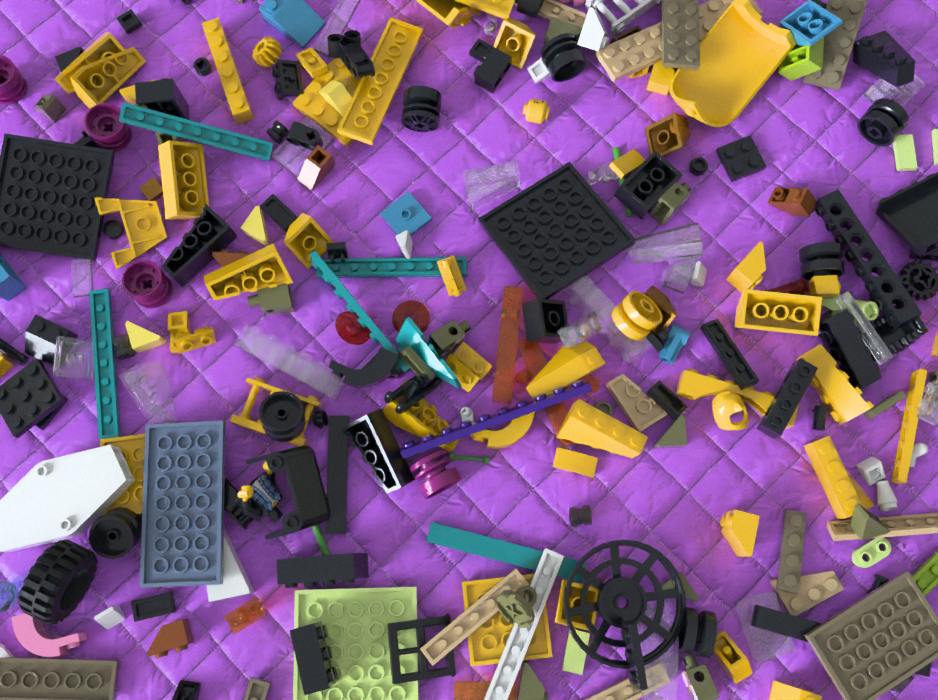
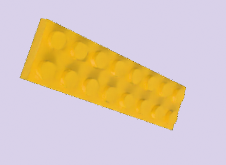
M390 17L371 57L375 68V76L361 78L337 129L339 134L373 145L421 39L423 28Z

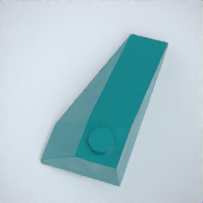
M406 318L396 338V342L399 345L397 348L398 352L410 346L436 374L435 376L459 389L461 384L457 376L442 358L439 359L440 357L435 348L427 342L423 336L424 334L411 318Z

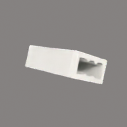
M225 528L223 584L206 585L209 602L254 593L253 587Z

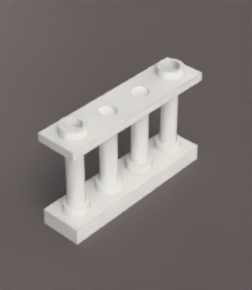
M586 0L585 8L589 10V7L600 10L612 24L609 33L612 37L616 33H621L627 25L655 5L662 4V1L635 0L638 6L631 10L623 0H613L625 14L619 20L603 4L606 0Z

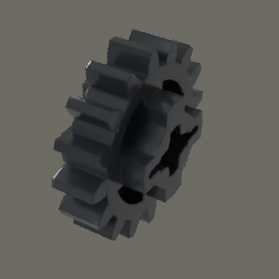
M914 260L900 270L901 276L904 278L902 280L903 286L910 293L911 298L915 296L916 301L920 299L926 301L937 295L936 293L938 292V274L936 273L938 268H932L931 262L925 264V260L920 262Z

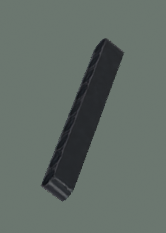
M759 605L754 606L751 626L805 642L808 641L804 635L822 624ZM932 662L915 674L930 677Z

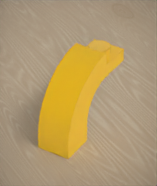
M535 412L513 419L502 430L491 431L485 429L469 436L473 437V441L484 443V440H487V449L510 447L526 435L532 424Z

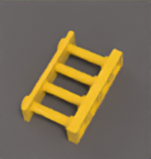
M254 377V379L247 378L246 382L252 385V389L242 413H239V416L232 414L230 422L266 435L260 419L255 422L250 420L251 417L249 416L260 388L267 390L270 394L285 390L265 384V380ZM294 394L299 397L302 403L307 404L304 410L306 424L303 432L297 438L287 443L296 446L308 445L309 441L304 439L305 429L314 407L322 409L323 405L318 402L319 399L308 395L306 398Z

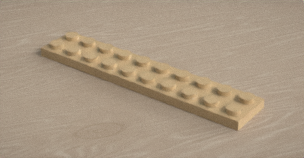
M710 0L699 5V43L734 0ZM748 0L755 11L762 15L763 11L755 0ZM662 22L609 44L604 49L601 48L600 51H596V57L613 82L662 60Z

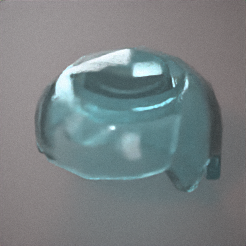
M7 580L0 581V612L9 611L16 605L19 590L17 586Z

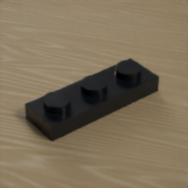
M631 620L623 621L621 635L623 641L626 642L625 658L630 665V671L628 672L629 681L638 690L648 689L637 623Z

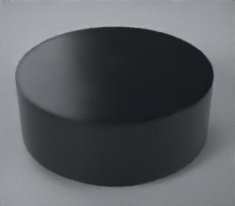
M109 220L104 224L103 232L110 239H118L123 235L124 228L117 220Z

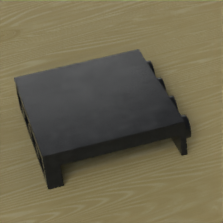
M938 172L932 173L927 178L919 182L916 181L911 186L900 189L895 194L881 199L876 214L920 258L938 249Z

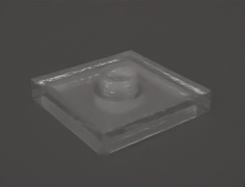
M57 336L53 375L87 381L93 380L94 360L92 342Z

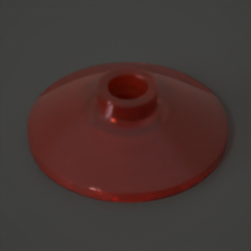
M413 300L399 304L392 316L393 326L396 331L400 332L405 319L409 314L414 315L412 321L424 333L430 323V315L427 308L422 303Z
M350 311L341 313L335 321L338 335L344 341L353 345L366 343L370 338L369 334L371 331L368 327L363 328L357 321L360 317L356 312L352 314Z

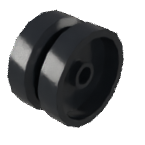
M880 98L875 100L858 120L857 127L861 135L870 143L885 147L891 145L908 125L909 117L904 108L895 101Z
M821 242L802 247L799 250L800 262L804 263L800 266L801 278L810 280L813 276H842L845 273L844 261L840 260L843 258L842 245L834 242Z
M279 391L268 395L261 402L259 417L262 428L269 438L278 442H288L297 438L303 432L306 420L303 404L299 397L291 392Z
M118 507L109 510L94 522L89 530V542L92 549L106 559L123 557L141 539V519L135 512L127 508Z
M686 607L683 625L676 639L678 653L691 655L695 651L697 657H711L717 635L716 614L712 611L702 610L698 615L695 608Z

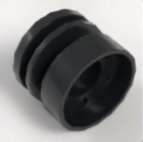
M572 33L560 34L552 38L541 49V55L545 64L548 65L549 73L555 82L570 80L579 75L587 66V60L580 50V46L577 45L575 35Z
M427 86L407 88L403 98L402 125L417 132L436 130L440 124L441 93Z

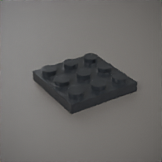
M38 358L34 359L0 386V414L12 435L16 438L22 436L65 402L42 361Z

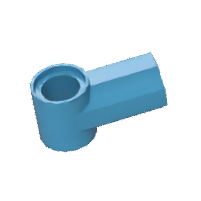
M673 324L658 358L665 363L673 365L691 332Z

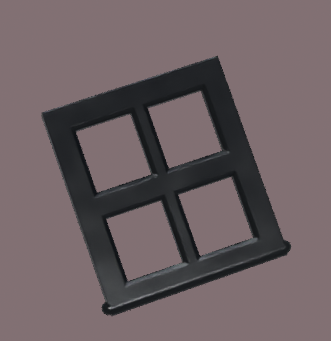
M448 613L445 616L387 623L392 684L450 675L454 677L456 675L453 649L446 654L447 667L428 670L427 658L420 650L426 644L424 627L443 624L444 629L451 623ZM416 628L417 647L399 649L397 631ZM418 653L419 671L401 674L399 655Z

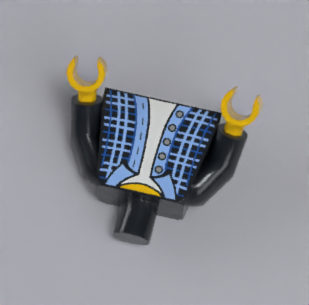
M265 461L263 469L267 471L253 479L249 485L242 486V491L238 492V496L233 502L242 508L243 514L260 521L268 515L276 522L283 515L276 507L281 501L282 495L275 483V472L268 468L267 461Z

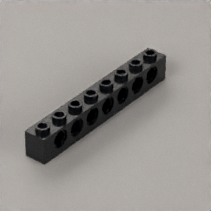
M839 189L818 198L815 205L816 214L825 222L827 231H831L835 243L842 245L846 260L852 263L856 275L859 278L861 277L865 283L867 292L871 293L875 298V303L886 315L888 324L897 330L917 321L922 312ZM851 242L857 243L858 246L853 245ZM861 257L867 258L868 261L862 260ZM871 273H876L879 277H875ZM882 288L887 289L889 293L884 292ZM892 304L898 305L900 309L894 308Z

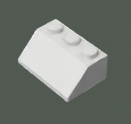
M589 7L577 45L600 51L601 48L604 49L608 44V33L597 10Z

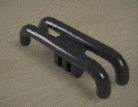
M425 374L419 377L415 375L395 391H388L384 396L385 403H391L404 394L408 400L404 403H398L395 408L397 414H403L436 389L443 380L436 377L422 389L428 377Z

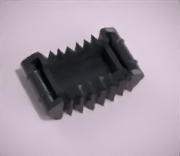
M898 305L894 306V308L900 309ZM885 314L878 319L867 323L864 322L857 326L862 333L865 345L871 351V357L874 362L902 351L915 343L914 341L919 339L920 336L929 332L920 317L917 321L895 330L893 326L888 324Z

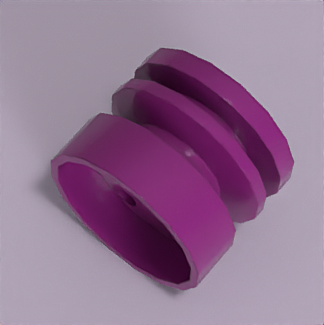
M0 55V104H14L26 94L27 82L11 59Z
M100 103L91 107L85 115L84 122L87 131L99 148L115 152L122 150L129 144L132 132L129 124L119 122L121 112L119 107L110 103Z
M150 260L133 262L126 268L122 276V285L125 291L139 305L145 308L162 306L172 294L171 280L156 263Z
M446 449L423 456L409 468L412 474L421 471L414 479L415 481L425 479V482L419 487L425 499L445 491L462 479L456 467L446 469V466L452 461L451 458L443 459L448 455Z

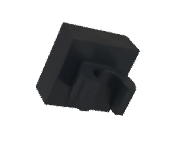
M346 242L327 243V253L332 264L335 263V258H341L342 263L345 262V258H348Z
M661 329L657 334L651 330V333L646 338L659 352L664 348L662 341L668 337V334L664 329Z

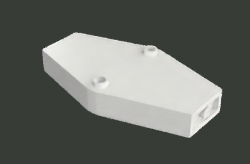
M106 445L44 460L35 465L0 500V552L17 551L76 537L84 533L135 482L120 447Z

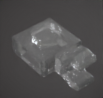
M611 162L598 165L597 171L588 172L589 178L586 180L589 185H594L602 180L603 184L621 178L609 167Z

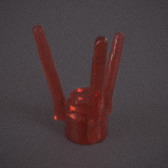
M798 279L766 291L803 295L808 291V286L803 279Z

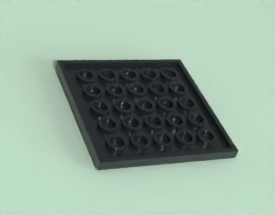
M4 133L0 155V246L96 261L104 215H99L94 198L108 197L115 152L113 150Z
M570 162L478 218L480 225L536 298L542 299L551 298L636 243V239Z

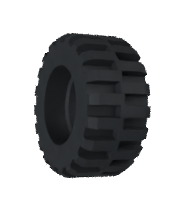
M66 539L51 544V547L44 550V553L37 558L36 563L30 568L28 576L23 581L24 584L20 589V596L18 598L21 610L49 625L62 622L64 618H67L77 608L79 602L84 598L86 591L90 588V583L93 581L94 573L97 570V557L94 552Z

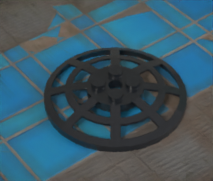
M613 540L602 543L582 556L568 577L563 599L565 620L575 642L591 658L614 668L628 669L630 665L626 660H613L596 653L601 642L611 646L626 648L625 641L605 636L611 625L623 628V621L642 622L648 628L639 635L640 643L651 636L653 632L664 638L663 642L656 649L643 656L644 665H647L668 651L677 639L685 618V592L677 570L660 551L650 545L633 540ZM619 546L636 547L648 552L650 555L643 564L633 559L619 558ZM610 548L611 560L599 564L591 573L582 567L585 561L595 553ZM656 560L660 561L668 571L675 589L662 591L657 577L650 570ZM620 564L631 565L638 568L632 578L621 576ZM612 566L613 578L605 583L596 578L598 573ZM579 574L585 579L580 595V605L569 608L571 585L575 575ZM645 574L652 582L655 592L645 593L639 584ZM591 584L599 590L597 602L586 604L587 592ZM624 596L627 603L625 607L619 608L617 601L620 597ZM676 598L675 619L670 631H667L659 625L664 610V599ZM657 600L656 613L652 620L645 615L647 602ZM599 611L604 619L598 630L591 623L588 616L589 612ZM582 614L587 628L594 635L589 647L578 636L571 621L572 616Z

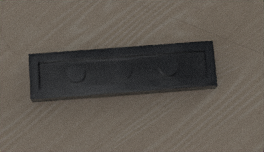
M718 318L702 324L700 329L739 388L743 390L759 382L758 377Z

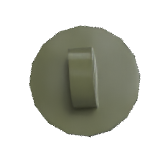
M523 586L517 589L516 592L504 590L497 597L499 602L497 604L498 610L508 622L512 624L515 622L519 624L518 627L527 628L534 621L535 615L532 607L537 601V595L532 587ZM523 592L528 594V602L523 598Z

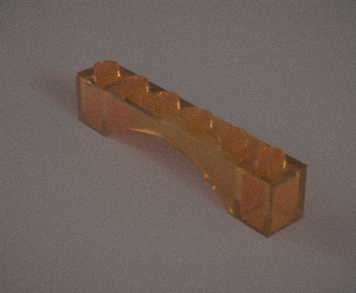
M504 286L492 402L511 404L523 296L522 287Z

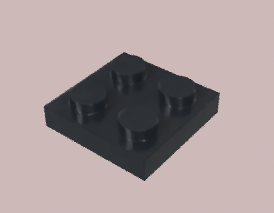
M751 135L719 147L716 150L731 182L766 168Z

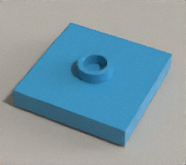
M409 191L380 213V216L397 235L408 230L410 236H412L432 221V217Z

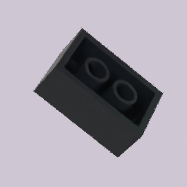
M654 151L619 186L614 196L642 220L654 208L659 198L676 182L678 183L683 174L658 152Z
M320 621L290 630L304 695L331 688L336 684L335 680L338 679L335 666L332 667L330 661L333 655L330 645L327 646L325 640L328 637L326 626L322 625Z

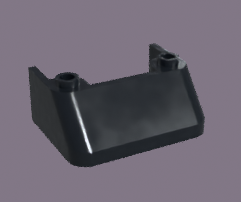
M302 445L246 460L247 464L266 460L268 468L272 472L286 471L295 511L289 512L283 517L282 524L284 529L266 535V540L294 533L328 520L330 510L316 455L312 447Z

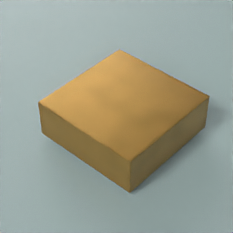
M154 177L139 187L149 201H155L163 195V188Z

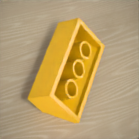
M169 140L158 146L165 217L170 220L199 218L203 213L202 209L205 205L209 206L203 144Z
M743 289L736 309L734 327L818 336L822 297Z

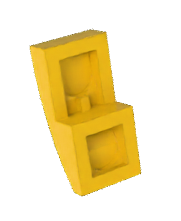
M187 311L168 313V331L170 332V351L172 353H178L173 337H176V334L190 332Z
M557 448L552 467L594 477L598 458Z

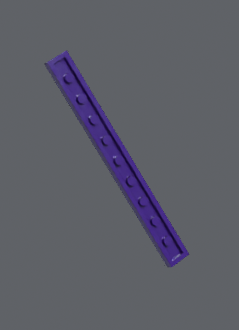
M578 380L571 383V387L564 388L563 386L554 389L552 394L546 395L542 393L535 396V400L517 402L513 408L503 407L498 409L496 414H483L478 417L479 420L474 422L467 420L460 423V427L454 429L447 427L442 429L438 435L428 434L423 436L421 441H408L400 448L401 455L404 459L592 391L590 383Z

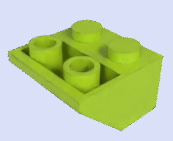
M824 37L812 46H794L778 66V73L793 81L823 69Z

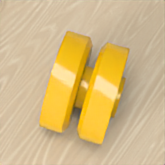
M631 291L623 299V302L619 303L612 310L611 314L619 330L636 341H642L651 333V330L662 322L663 318L656 303L639 291Z

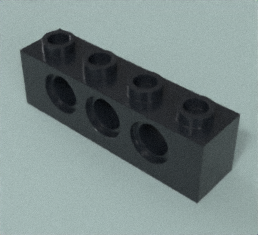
M801 358L795 361L756 429L773 439L781 436L818 368Z

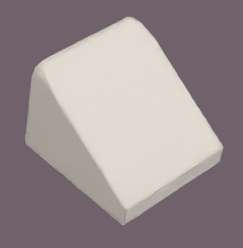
M540 58L527 68L536 84L551 77L548 65L545 64L543 58Z
M406 230L396 235L395 238L406 259H410L413 241L409 231Z
M697 261L693 266L689 283L703 287L707 270L700 261Z
M869 457L856 465L868 486L886 478L881 461L874 457Z
M111 606L96 615L94 619L104 628L111 629L123 622L125 616L120 606Z

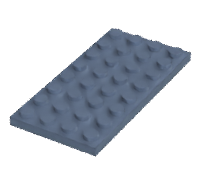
M226 421L146 424L140 588L223 584Z

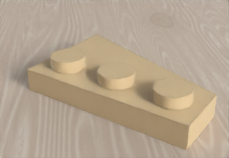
M624 374L606 384V387L634 429L638 432L643 431L668 415L651 397L643 393L641 388Z
M834 571L802 575L800 578L799 594L776 590L777 580L769 581L786 612L795 616L844 590Z

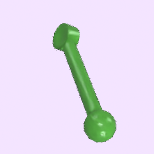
M451 453L449 456L452 461L459 459L483 461L485 464L490 462L488 456L483 458L458 456L455 453Z

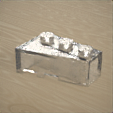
M517 161L462 171L470 214L475 209L484 204H489L493 199L501 197L520 186L521 176Z

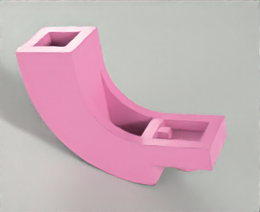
M26 613L11 617L13 630L18 641L25 649L39 656L55 657L69 654L68 649L79 647L80 642L87 640L86 632L62 638L53 637L46 632L42 621Z

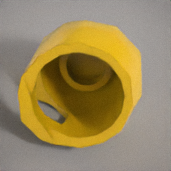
M722 390L715 396L712 401V411L717 426L724 430L745 429L749 424V416L741 396L728 390ZM737 413L744 417L740 422L733 423L730 415Z

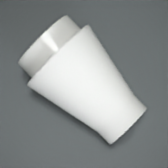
M889 481L877 482V506L880 507L881 511L897 509L899 502L889 485Z

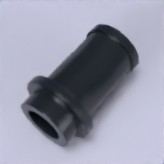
M815 406L812 409V412H814L812 429L825 431L826 414L829 411H827L825 406Z

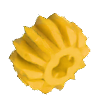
M265 36L255 45L256 47L252 51V58L260 66L270 68L282 54V46L275 38Z

